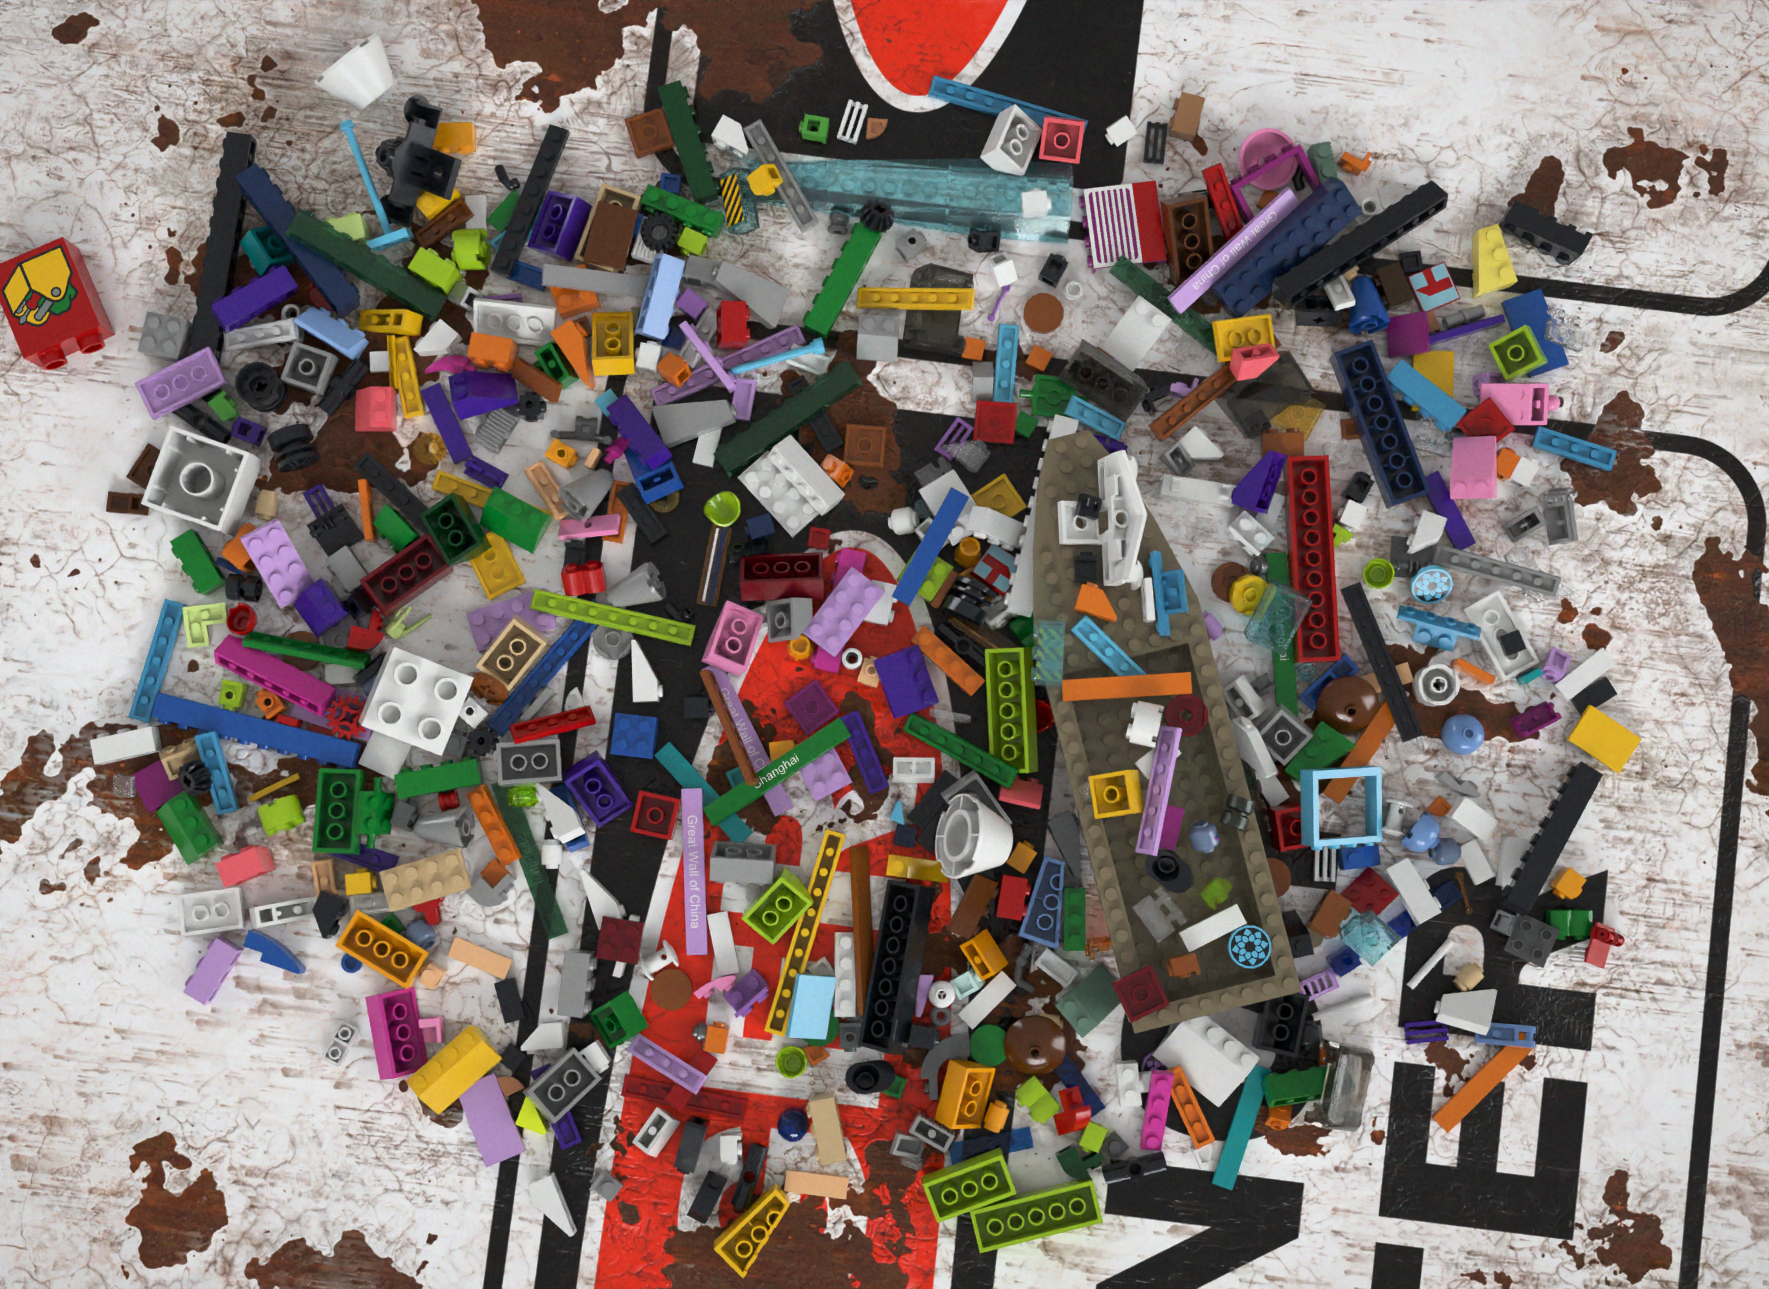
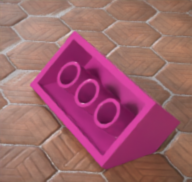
M404 988L365 997L380 1080L394 1079L417 1072L428 1060L422 1028H419L420 1016L415 988Z

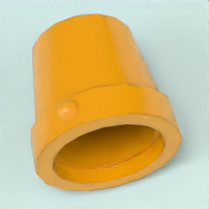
M973 537L964 538L955 549L954 561L963 568L974 567L981 558L980 544Z
M802 633L798 639L789 640L787 648L795 661L804 660L813 653L814 644L811 639Z

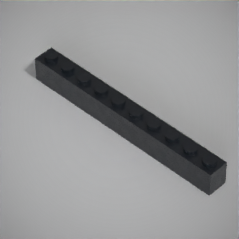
M1432 180L1425 185L1419 186L1416 191L1405 195L1394 205H1389L1386 210L1372 216L1369 221L1358 225L1353 231L1341 236L1333 244L1325 246L1322 251L1311 255L1305 262L1294 266L1283 276H1278L1272 284V296L1287 310L1444 210L1447 206L1449 194Z

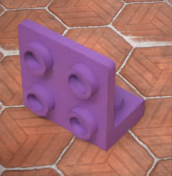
M753 968L727 991L723 997L736 1011L735 1017L738 1018L741 1015L744 1018L753 1010V1003L756 1001L761 1003L770 994L768 990L771 986Z

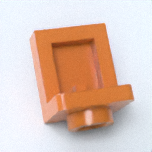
M1344 152L1337 165L1344 172L1358 176L1361 171L1366 172L1372 161L1369 158L1372 153L1368 152L1361 161L1351 154Z
M829 453L820 465L822 470L841 487L845 486L854 473L845 462Z
M1292 1104L1269 1108L1265 1125L1271 1126L1274 1130H1285L1291 1122Z

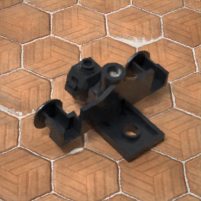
M422 95L410 97L404 105V116L409 123L406 137L398 136L396 139L382 141L375 151L376 162L387 172V176L393 178L390 193L380 198L389 224L394 223L407 228L410 227L420 189L451 200L462 162L458 158L432 148L443 108L429 104V101Z

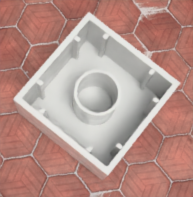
M170 425L141 504L235 537L263 460L249 452Z
M390 644L358 722L361 726L442 756L474 678Z

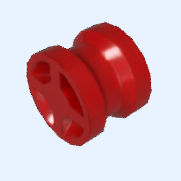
M456 789L451 790L449 793H438L439 806L442 812L460 807V800Z

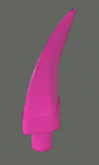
M450 355L432 363L424 373L428 374L446 370L456 374L465 371H477V367L470 365L468 357Z
M622 436L615 439L613 444L608 445L605 449V452L608 454L603 459L604 462L611 464L614 458H620L630 440L628 438L624 440Z

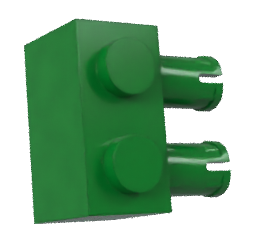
M550 341L534 352L538 360L532 365L541 371H545L546 374L562 383L563 390L580 379L557 343Z

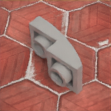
M1445 771L1439 772L1434 777L1442 785L1461 795L1479 797L1481 795L1477 791L1478 786L1471 780H1460L1457 783L1458 779L1449 771L1447 773Z

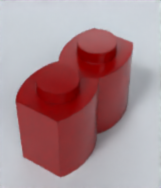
M591 560L584 565L570 563L562 568L561 577L566 596L599 593L607 589L603 562Z

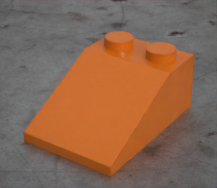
M569 319L550 332V334L584 384L590 389H594L595 382L590 344L586 339L589 335L579 322L574 323Z

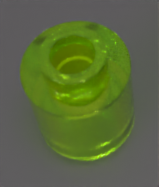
M534 786L513 787V789L508 790L507 802L509 805H513V807H535L536 803L539 802L535 794L537 790Z

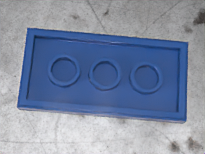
M1541 289L1501 302L1511 332L1524 325L1530 326L1548 360V363L1527 373L1529 378L1569 364Z

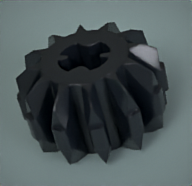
M877 199L875 202L869 200L861 209L860 222L863 223L864 228H869L870 232L875 231L877 234L879 232L886 233L892 227L895 212L891 210V206L885 205V202L881 203Z
M192 760L180 767V772L178 773L180 780L178 782L182 784V789H185L187 795L199 796L211 789V784L213 783L211 779L212 774L209 772V767H205L204 762Z

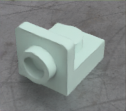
M973 967L950 981L960 1000L979 990L986 983L985 980L981 981Z

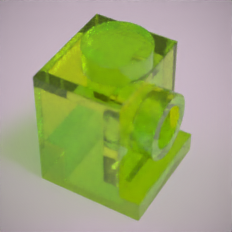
M1216 876L1197 894L1211 910L1217 909L1215 904L1223 903L1229 897L1227 893L1231 891L1230 889L1233 886L1225 877L1221 879Z

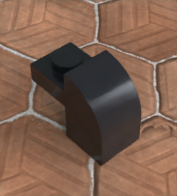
M709 1170L687 1216L706 1224L728 1179Z

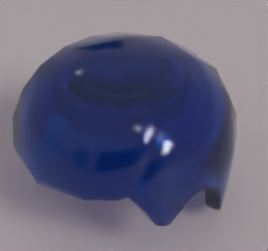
M792 1107L784 1110L777 1122L778 1134L789 1142L800 1141L809 1129L810 1122L808 1116L800 1108Z

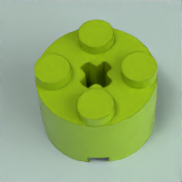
M484 228L458 229L452 232L455 250H452L451 257L453 262H457L460 270H486V266L490 264L491 248L490 243L486 244L485 237H488V233Z
M297 795L282 797L274 800L275 802L269 805L267 803L257 808L267 837L274 836L284 829L285 832L293 830L298 825L307 822Z

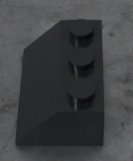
M1298 992L1260 1002L1251 1046L1256 1049L1297 1058L1310 995Z

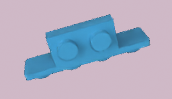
M1150 551L1148 562L1153 573L1152 586L1153 590H1155L1154 608L1158 616L1156 629L1160 636H1170L1168 615L1189 612L1184 570L1163 572L1161 552Z
M1399 606L1397 618L1416 623L1412 636V641L1453 652L1458 635L1475 640L1480 638L1481 627L1474 623L1457 621L1452 617H1442L1430 611L1416 610L1411 606Z

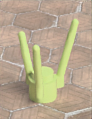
M408 606L401 616L397 618L404 608L402 607L394 613L384 630L396 640L400 636L405 638L408 633L432 618L433 615H427L405 630L406 625L402 620L407 616L411 607Z

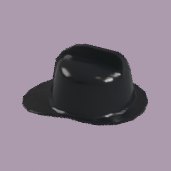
M1158 850L1157 856H1147L1145 868L1148 874L1166 889L1174 893H1183L1191 888L1193 873L1190 867L1175 852L1171 850Z
M884 1060L859 1062L848 1068L845 1081L851 1091L861 1095H870L887 1090L892 1086L896 1073L894 1067Z

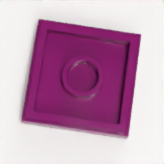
M1427 311L1390 317V323L1388 322L1387 327L1388 357L1390 359L1430 352Z
M817 679L783 702L807 736L840 713V710Z
M161 759L129 776L148 813L159 809L167 801L185 791V789H182V784L178 782L180 778L169 780Z

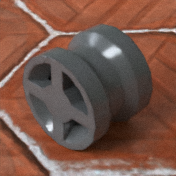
M831 213L829 215L831 223L828 226V232L836 235H846L848 232L846 224L849 222V216Z
M1267 672L1250 683L1257 690L1259 697L1276 687L1275 683L1269 680Z

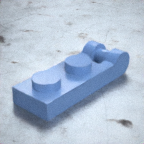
M1491 1023L1486 1036L1475 1033L1474 1043L1533 1049L1535 1048L1533 1034L1536 1033V1027ZM1519 1032L1525 1033V1040H1519Z

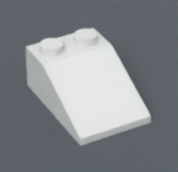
M1139 295L1100 348L1129 371L1133 372L1168 327L1172 319Z
M952 469L918 491L933 517L936 516L951 487L969 496L967 503L947 537L949 543L954 546L964 538L974 534L966 530L972 507L977 505L955 470Z

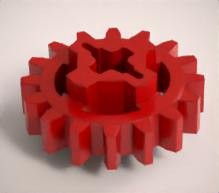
M350 694L346 695V699L339 695V701L332 700L331 702L334 706L326 708L330 712V714L325 715L326 719H330L327 726H333L331 732L334 734L338 731L339 738H342L344 734H346L347 739L351 738V734L358 738L359 731L366 732L363 728L364 726H361V724L357 726L356 724L366 701L363 699L359 702L358 695H355L353 699H351ZM347 703L356 704L359 708H350ZM340 706L341 711L339 715L335 716L334 718L335 712L337 708ZM346 712L354 714L353 716H351V721L343 719L344 717H346ZM338 725H347L350 730H344L338 727Z

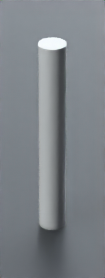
M1448 938L1407 983L1412 990L1454 945V942Z
M1369 993L1311 1014L1313 1021H1318L1372 1002L1373 999Z

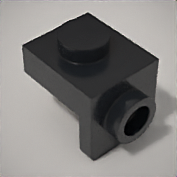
M1160 384L1150 388V392L1143 396V401H1141L1142 407L1150 416L1156 413L1153 402L1169 395L1170 390L1167 385L1163 387Z

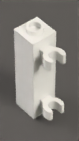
M1163 474L1160 480L1158 497L1231 508L1234 506V504H1231V494L1237 485Z

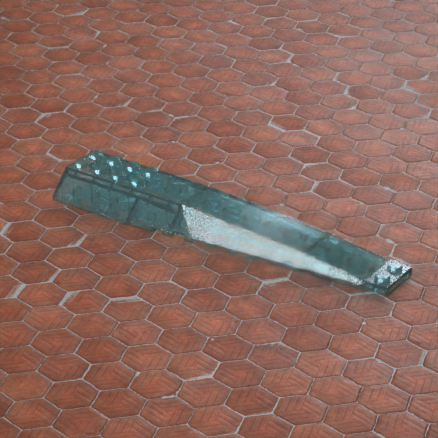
M981 158L785 161L813 211L825 214L840 213L849 217L860 218V212L864 204H867L869 200L875 202L877 199L879 202H885V205L891 206V210L895 212L894 223L903 224L904 226L912 225L930 230L938 229L950 233L958 232L963 235H969L970 228H976L979 231L998 230L1001 232L1000 239L1068 243L1073 192V164L1030 161L1025 174L1019 176L996 171ZM750 160L749 175L762 165L761 161ZM748 182V202L768 203L772 206L787 208L776 188L775 192L769 196L755 195L750 189ZM1039 188L1041 191L1046 190L1047 197L1051 198V209L1048 210L1047 216L1022 218L1021 193L1029 192V190Z

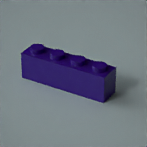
M626 394L606 407L610 413L608 419L614 427L619 425L620 428L617 431L624 440L627 438L630 440L627 444L634 453L637 451L640 453L637 457L644 467L648 464L652 470H655L672 457L665 444Z

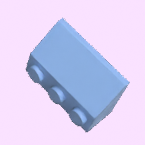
M312 306L294 320V323L304 331L351 360L359 359L369 343L364 338L366 334L357 328L354 330L347 327L348 323L340 318H337V320L331 318V313L322 307L318 310Z

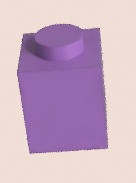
M689 288L685 292L682 291L676 298L677 309L695 323L700 320L707 307L709 308L708 303Z

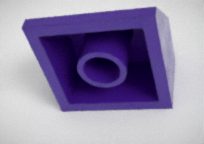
M321 578L306 588L293 604L316 638H319L350 615L329 582Z

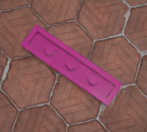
M1153 1069L1151 1071L1139 1142L1140 1149L1161 1151L1174 1078L1173 1071Z

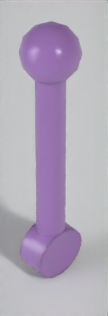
M1010 285L1002 286L1003 291L992 313L987 317L990 322L995 320V314L1006 292H1009Z

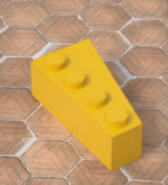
M776 1183L772 1184L748 1210L744 1211L714 1240V1250L742 1278L745 1277L749 1267L754 1263L773 1229L776 1228L790 1206L789 1196Z

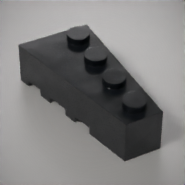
M1517 200L1509 205L1499 223L1502 231L1508 235L1518 237L1523 244L1534 246L1541 254L1550 255L1559 264L1569 266L1578 259L1594 235L1588 231L1582 234L1576 231L1577 227L1572 224L1568 226L1559 224L1558 218L1551 215L1541 216L1540 210Z

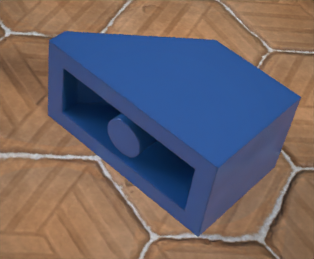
M1374 844V846L1337 849L1338 865L1341 870L1381 865L1378 844Z

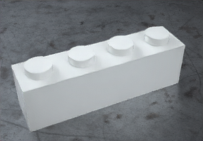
M791 435L776 444L767 457L771 460L772 464L784 474L785 478L797 488L799 493L808 500L821 516L835 507L845 496V493Z

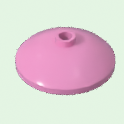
M1273 128L1260 129L1249 135L1241 145L1238 155V164L1242 176L1247 174L1246 170L1253 165L1258 164L1260 166L1262 158L1265 159L1274 153L1275 155L1281 153V148L1290 143L1295 145L1292 139L1284 132ZM1293 155L1252 180L1249 184L1260 190L1278 189L1292 179L1298 162Z

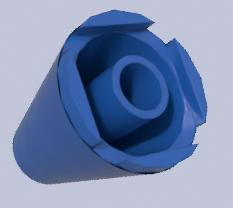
M1366 275L1356 277L1351 283V292L1356 301L1355 306H1351L1349 310V331L1352 334L1362 335L1361 331L1368 330V334H1372L1387 328L1388 322L1390 323V317L1372 279Z

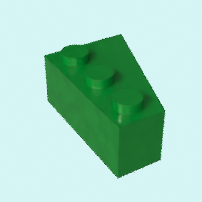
M1321 721L1314 730L1313 737L1299 750L1284 770V774L1300 785V770L1327 768L1354 750L1356 745Z

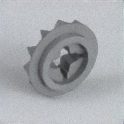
M1570 487L1548 490L1543 496L1547 502H1564L1575 499L1578 496V491Z

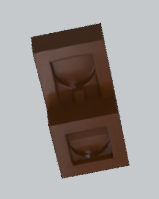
M108 491L106 512L148 516L149 507L141 504L144 494Z

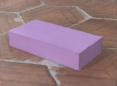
M736 378V389L734 390L732 401L738 414L735 416V419L750 422L757 381Z

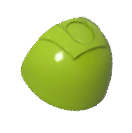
M730 491L715 494L704 506V514L713 524L723 527L733 524L741 511L737 496Z

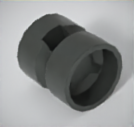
M1229 794L1225 803L1227 810L1222 811L1219 822L1245 832L1249 823L1247 816L1252 815L1256 803L1243 797ZM1232 812L1241 813L1240 818L1232 816Z

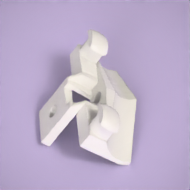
M1120 450L1097 460L1099 498L1102 499L1099 512L1108 511L1109 529L1099 535L1098 519L1091 520L1075 515L1078 501L1057 502L1059 544L1102 545L1104 586H1119L1130 583L1131 590H1137L1143 581V568L1139 560H1137L1147 512L1136 483L1138 473L1137 462L1132 455H1127L1125 450ZM1117 514L1123 517L1122 525L1116 521ZM1076 518H1080L1083 521L1082 529L1077 527Z

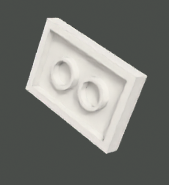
M241 886L177 895L181 937L246 928Z

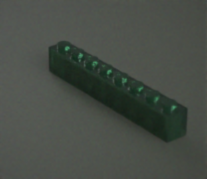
M299 208L285 232L287 236L431 322L436 319L448 298L444 296L443 291L436 287H429L422 278L411 276L402 266L391 264L387 257L381 254L376 255L371 252V248L363 243L358 244L353 241L349 234L338 232L333 229L334 226L329 222L320 221L315 218L311 211Z
M847 360L837 363L828 374H821L816 378L815 383L801 388L798 395L784 400L783 405L778 409H771L766 413L765 418L751 423L748 430L734 435L733 440L728 444L724 443L718 446L713 455L729 478L863 385L861 378Z

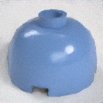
M1467 714L1453 715L1445 721L1446 723L1441 729V739L1444 746L1449 751L1458 755L1471 754L1478 750L1483 744L1485 737L1484 727L1481 722L1474 716Z
M1426 810L1419 816L1420 819L1411 826L1406 833L1407 835L1400 842V844L1413 852H1424L1429 847L1434 849L1440 842V839L1437 838L1440 833V825Z

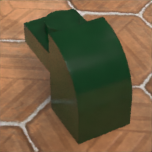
M1073 1143L1055 1152L1064 1172L1070 1177L1080 1180L1090 1178L1087 1169H1096L1105 1160L1100 1150L1099 1153L1092 1152V1154L1080 1158Z

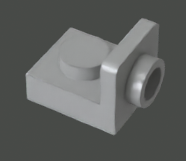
M604 1169L601 1174L596 1172L590 1180L592 1186L589 1190L592 1192L593 1190L611 1203L624 1183Z

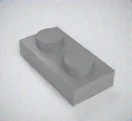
M550 687L540 689L535 695L537 699L533 704L529 703L522 710L521 713L523 715L520 719L523 721L535 719L555 696L556 692Z

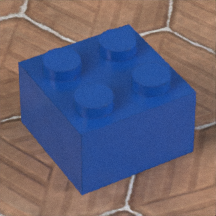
M615 713L610 754L654 759L659 718Z

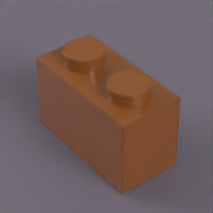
M1286 428V432H1278V429H1266V433H1261V458L1269 450L1287 455V457L1304 456V432H1299V428Z
M1332 889L1325 891L1305 926L1324 939L1335 938L1341 930V922L1343 919L1346 920L1352 911L1350 909L1352 902Z

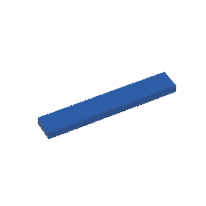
M952 487L950 488L894 590L893 598L908 606L911 605L967 503L969 496Z

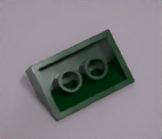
M452 492L420 514L421 519L449 567L475 559L492 547L467 502L461 495Z

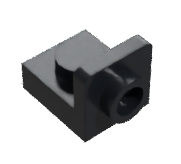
M970 228V234L967 239L968 247L977 253L999 252L1001 232L998 230L979 231L976 228Z
M571 539L570 542H565L566 551L563 568L570 563L584 565L586 563L588 547L581 540Z
M1080 552V555H1076L1074 583L1091 582L1096 584L1098 556H1093V552Z

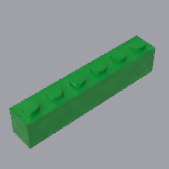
M861 222L853 225L850 232L852 234L850 240H846L841 248L842 255L834 260L831 267L833 269L831 275L825 277L822 283L823 290L820 294L817 293L812 301L814 306L811 312L808 310L802 320L805 322L804 329L825 340L883 236L882 232L878 234L875 231L870 232V229L864 228Z

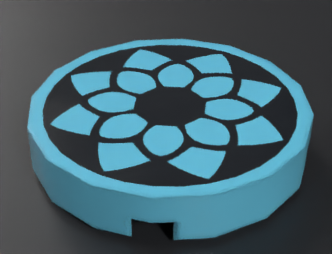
M1429 565L1418 570L1415 577L1413 575L1410 588L1413 596L1418 601L1430 604L1442 601L1452 590L1453 581L1447 570L1438 565Z
M1243 925L1231 933L1227 950L1230 958L1237 965L1244 968H1256L1268 960L1271 953V941L1263 929L1254 925Z

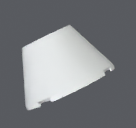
M375 32L366 38V41L350 50L324 71L320 78L314 81L316 86L359 111L365 109L395 85L386 52L378 32Z
M964 793L954 796L948 802L951 805L947 812H942L936 831L935 853L937 861L941 862L942 865L941 872L946 877L957 879L1003 865L1010 855L1013 844V833L1010 824L974 796Z

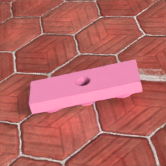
M619 514L592 516L585 522H582L583 519L578 521L575 519L561 520L558 537L560 540L618 534L621 517Z

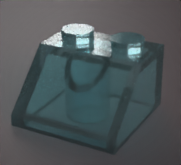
M1372 910L1353 916L1339 932L1341 940L1371 966H1374L1402 939L1396 931Z

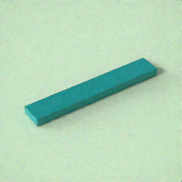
M668 742L654 755L684 789L702 788L703 808L720 797L671 742ZM736 813L718 824L733 842H744L753 833Z
M1256 1064L1245 1078L1211 1181L1212 1184L1233 1190L1264 1096L1262 1083L1265 1076L1271 1073V1069Z

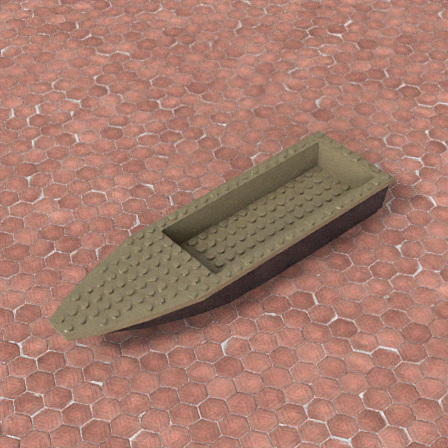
M1089 430L1049 439L1045 449L1037 486L1033 541V640L1035 648H1037V629L1063 630L1061 679L1044 680L1120 978L1150 964L1170 1004L1132 1022L1134 1033H1139L1298 993L1302 990L1254 809L1252 815L1247 816L1249 823L1245 832L1219 822L1222 811L1227 810L1225 803L1229 794H1234L1250 801L1251 797L1200 603L1195 591L1184 573L1189 612L1168 615L1171 635L1160 636L1156 629L1157 611H1155V621L1143 622L1140 587L1137 590H1131L1130 583L1119 586H1104L1102 545L1059 544L1057 502L1078 501L1079 494L1081 493L1099 498L1097 460L1110 455ZM1144 503L1147 518L1137 555V560H1139L1143 568V579L1153 578L1152 569H1150L1148 562L1150 551L1161 552L1163 572L1182 569L1155 518ZM1108 511L1099 512V535L1109 529ZM1117 514L1116 521L1121 525L1123 524V517ZM1076 518L1077 527L1083 528V521L1080 518ZM1080 552H1093V556H1098L1096 584L1099 585L1098 589L1104 591L1117 616L1114 623L1073 610L1080 586L1082 584L1086 585V583H1074L1075 557L1080 555ZM1085 615L1146 674L1191 672L1192 695L1200 698L1207 707L1208 721L1206 726L1194 736L1180 737L1178 749L1182 754L1176 758L1167 805L1185 809L1176 848L1173 852L1190 867L1193 873V884L1186 892H1171L1153 879L1145 868V861L1148 855L1135 852L1143 813L1095 819L1088 777L1123 770H1138L1144 806L1149 780L1145 778L1134 763L1153 748L1129 743L1130 739H1126L1128 724H1133L1134 718H1131L1133 703H1138V701L1164 706L1163 712H1158L1162 713L1160 725L1167 726L1164 719L1165 708L1171 699L1181 694L1063 701L1061 680L1117 676L1070 631ZM1051 659L1046 663V668L1050 672H1055L1059 667V664ZM1184 709V713L1180 714L1186 722L1188 718H1192V714H1189L1187 709ZM1233 811L1232 816L1240 818L1241 813ZM1208 820V822L1215 825L1219 844L1214 847V851L1204 854L1202 851L1193 849L1188 831L1194 822ZM1234 904L1238 905L1247 922L1244 925H1254L1263 929L1271 941V953L1268 960L1259 967L1244 968L1237 965L1228 953V941L1233 932L1231 931L1191 951L1196 954L1201 972L1200 975H1195L1191 972L1190 977L1178 979V976L1169 977L1165 966V964H1168L1167 958L1189 953L1178 932Z

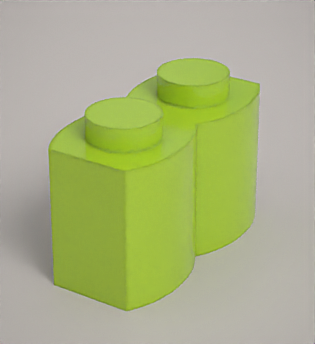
M1035 1075L1030 1076L1015 1089L1017 1094L1015 1099L1022 1107L1026 1104L1031 1110L1028 1114L1036 1123L1040 1121L1044 1124L1061 1109L1059 1103Z

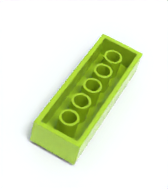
M1033 647L985 649L990 754L1018 768V773L1037 772L1038 751Z
M1091 1176L1087 1179H1076L1012 1195L970 1211L980 1253L1103 1223Z

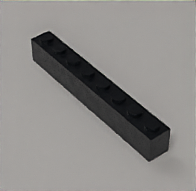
M1582 761L1575 766L1571 765L1568 769L1566 782H1562L1557 789L1559 795L1550 802L1547 808L1550 810L1548 815L1544 816L1538 824L1541 827L1538 833L1533 834L1529 841L1531 844L1529 850H1525L1520 857V861H1522L1520 867L1514 869L1510 876L1512 878L1510 885L1507 884L1501 892L1503 898L1500 903L1521 916L1530 912L1603 776L1602 773Z

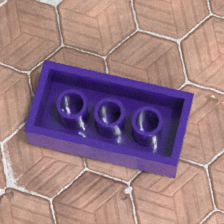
M276 265L267 271V275L263 277L258 275L249 281V285L245 287L240 285L231 291V295L227 297L220 296L213 301L214 304L211 305L212 314L225 334L297 294L298 285L285 265L281 267Z

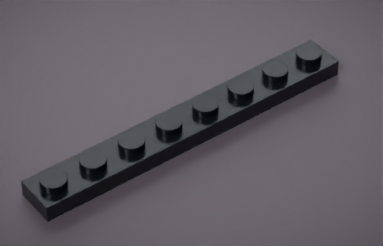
M549 125L490 268L493 273L511 278L570 135L569 130Z
M1358 582L1341 589V594L1402 743L1422 736L1423 733L1361 583Z

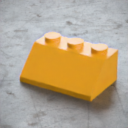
M950 1059L934 1120L950 1129L981 1128L996 1068L968 1060Z

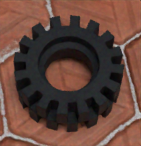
M657 212L654 216L648 215L649 218H645L643 220L644 224L640 226V235L645 246L649 247L651 251L656 250L657 253H660L662 250L667 252L668 248L671 250L673 248L672 245H676V239L678 238V230L674 220L669 215L667 217L665 213L659 215ZM656 226L665 227L667 229L666 237L661 240L654 239L651 235L653 228Z

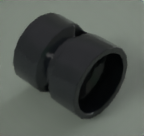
M230 573L225 585L226 598L236 601L244 599L246 602L258 603L263 589L262 578L248 575L245 578L242 574Z

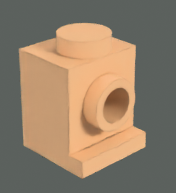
M430 959L428 964H425L420 970L418 982L431 990L436 989L448 970Z

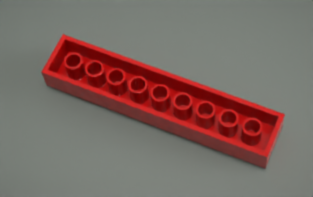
M1329 455L1287 457L1283 466L1294 662L1295 664L1340 661Z

